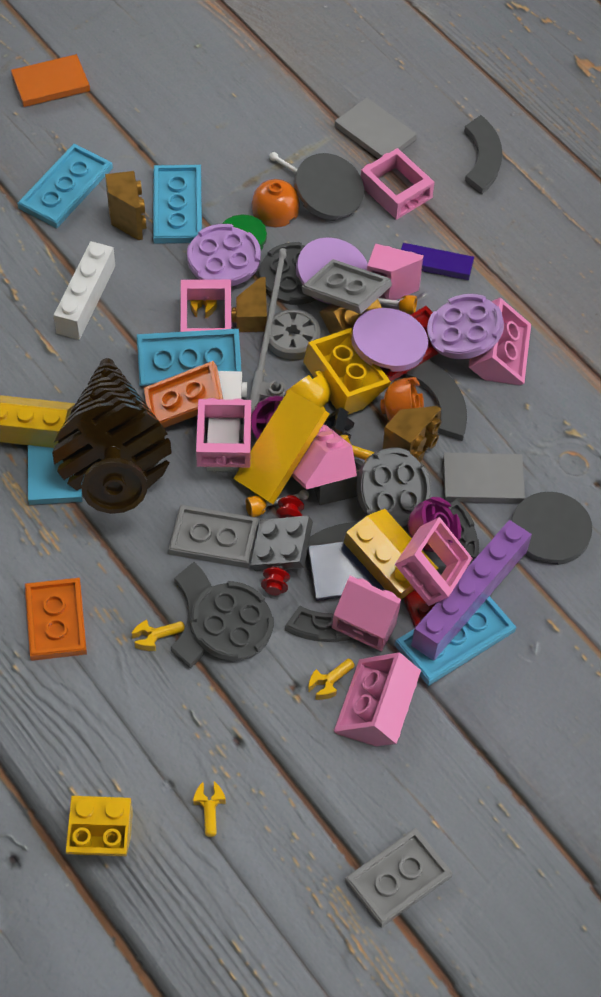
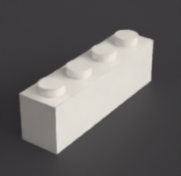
M90 241L54 313L56 334L80 340L115 268L114 247Z
M218 371L224 400L247 397V382H242V372ZM241 418L208 419L207 443L240 444V440H244V424H241ZM207 467V471L238 472L239 467Z

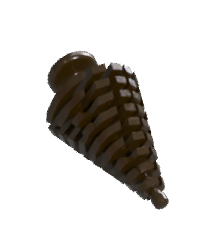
M104 358L100 361L99 366L88 382V386L83 390L77 403L71 410L70 416L61 427L54 443L58 441V444L55 445L52 452L54 465L61 460L63 461L57 470L63 480L69 478L67 484L77 491L82 488V496L89 506L97 511L108 514L124 513L137 507L144 500L147 489L164 475L170 463L167 460L160 464L158 462L172 454L171 441L169 438L165 439L168 433L112 359Z

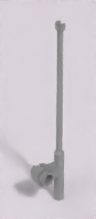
M284 248L279 250V261L258 368L253 378L249 399L251 400V414L260 398L276 395L284 397L287 391V387L282 381H280V384L276 381L270 383L263 382L265 375L263 370L284 260L286 258V249Z

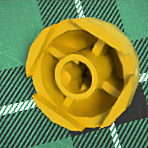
M321 371L315 372L317 377L312 379L308 375L289 388L326 411L324 406L329 402L331 391Z

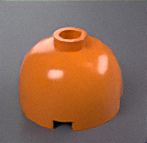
M271 179L261 183L254 191L252 200L253 216L262 220L265 226L283 227L290 224V220L294 217L295 219L298 217L299 197L297 191L290 183L280 179Z
M416 377L399 379L389 385L384 399H381L380 402L382 414H386L389 421L399 410L424 407L423 394L417 393L415 387L420 386Z

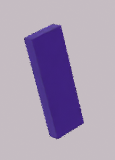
M408 243L402 244L401 250L424 255L422 271L469 280L474 256Z

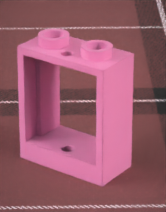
M398 148L384 154L380 159L367 164L361 169L364 190L396 220L433 198L434 181ZM394 168L414 184L398 195H395L378 179Z
M231 279L181 280L180 332L231 329ZM187 300H225V328H187Z
M239 398L233 400L198 399L197 467L250 468L251 400ZM205 418H244V444L204 443Z
M438 517L419 527L396 561L395 566L427 605L430 606L450 596L473 558L442 519ZM426 543L430 545L446 565L441 575L421 552Z

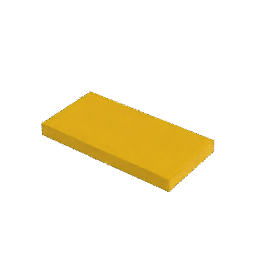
M289 389L251 449L250 468L240 467L233 479L274 504L330 413Z

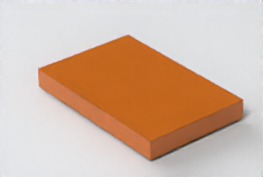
M77 54L11 70L12 78L24 107L90 91L89 82Z
M214 361L144 387L146 405L164 428L197 416L198 399H223L218 368Z
M80 578L25 583L31 661L87 655Z

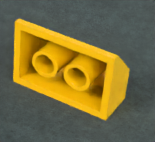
M352 328L308 342L303 363L314 378L317 377L315 372L321 371L330 386L331 395L329 400L336 409L341 407L348 411V414L364 409L391 383L380 366L375 364L369 365L356 353L351 340Z
M0 395V442L54 448L58 444V441L55 443L54 441L65 420L70 416L75 403Z
M386 509L367 515L346 532L344 544L385 590L394 593L401 600L414 590L413 586L395 566L396 561L412 538ZM422 550L421 552L424 554V556H425V557L428 559V561L433 565V567H434L436 570H438L439 568L432 562V560H431V559L423 552V550Z

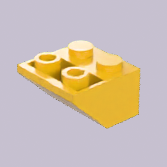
M71 796L66 854L127 856L131 840L133 817L131 798Z

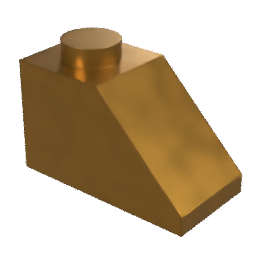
M260 277L236 297V307H231L232 322H237L239 332H265L267 322L266 277Z

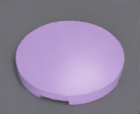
M216 224L198 232V235L188 245L187 261L190 270L199 280L231 279V286H235L247 281L256 273L261 261V250L257 239L252 233L235 228L232 224Z
M319 238L308 243L300 252L296 263V275L304 285L332 259L367 270L368 264L362 253L350 243L337 238ZM317 299L318 301H321L323 303L331 304L326 301Z
M463 294L448 299V303L444 304L437 311H433L428 321L427 332L433 348L441 355L453 359H469L487 352L499 341L504 329V320L499 306L497 307L493 302L486 299L485 296L478 294Z
M377 308L369 310L356 320L352 331V345L359 357L371 366L375 364L388 368L392 372L405 371L417 366L422 361L428 347V337L423 326L409 314L396 309Z

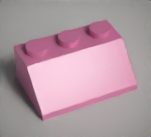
M498 298L491 302L497 305V307L499 306L504 320L503 333L499 341L490 350L470 358L469 368L486 381L523 385L525 382L531 323L502 298Z
M323 424L291 476L306 490L357 476L352 445L327 425Z
M400 652L359 659L334 732L373 746L397 744L421 670Z

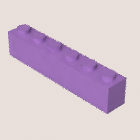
M509 520L468 566L450 596L437 602L415 627L411 646L434 661L527 553L532 534Z

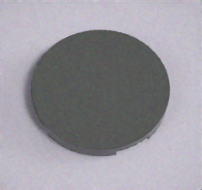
M319 153L309 156L300 164L294 176V189L304 203L303 206L312 214L323 219L336 220L337 218L352 215L358 209L364 197V184L356 168L347 160L334 154Z
M290 242L272 248L259 266V278L266 277V293L272 297L279 261V250L281 248L286 249V258L277 297L279 302L290 305H302L317 300L312 296L303 294V284L296 275L297 259L305 247L302 243Z
M387 448L379 450L370 455L359 470L356 485L357 496L366 515L386 509L401 527H406L414 507L431 496V483L425 466H422L410 454V451L405 449Z
M558 492L533 494L525 498L517 506L513 514L512 522L532 534L525 555L535 561L541 560L557 563V565L565 564L581 556L589 545L592 536L591 518L586 509L577 500L568 495Z
M228 581L227 583L218 584L210 588L207 587L199 594L191 611L190 625L195 639L208 653L224 660L238 661L255 656L267 645L273 632L274 617H272L264 596L256 589L240 582Z

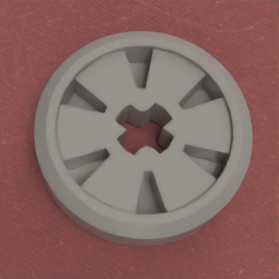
M294 309L278 312L273 318L268 348L281 358L292 360L304 358L308 342L320 338V326L317 320L307 312ZM291 332H295V333H296L295 336H289V335H291Z

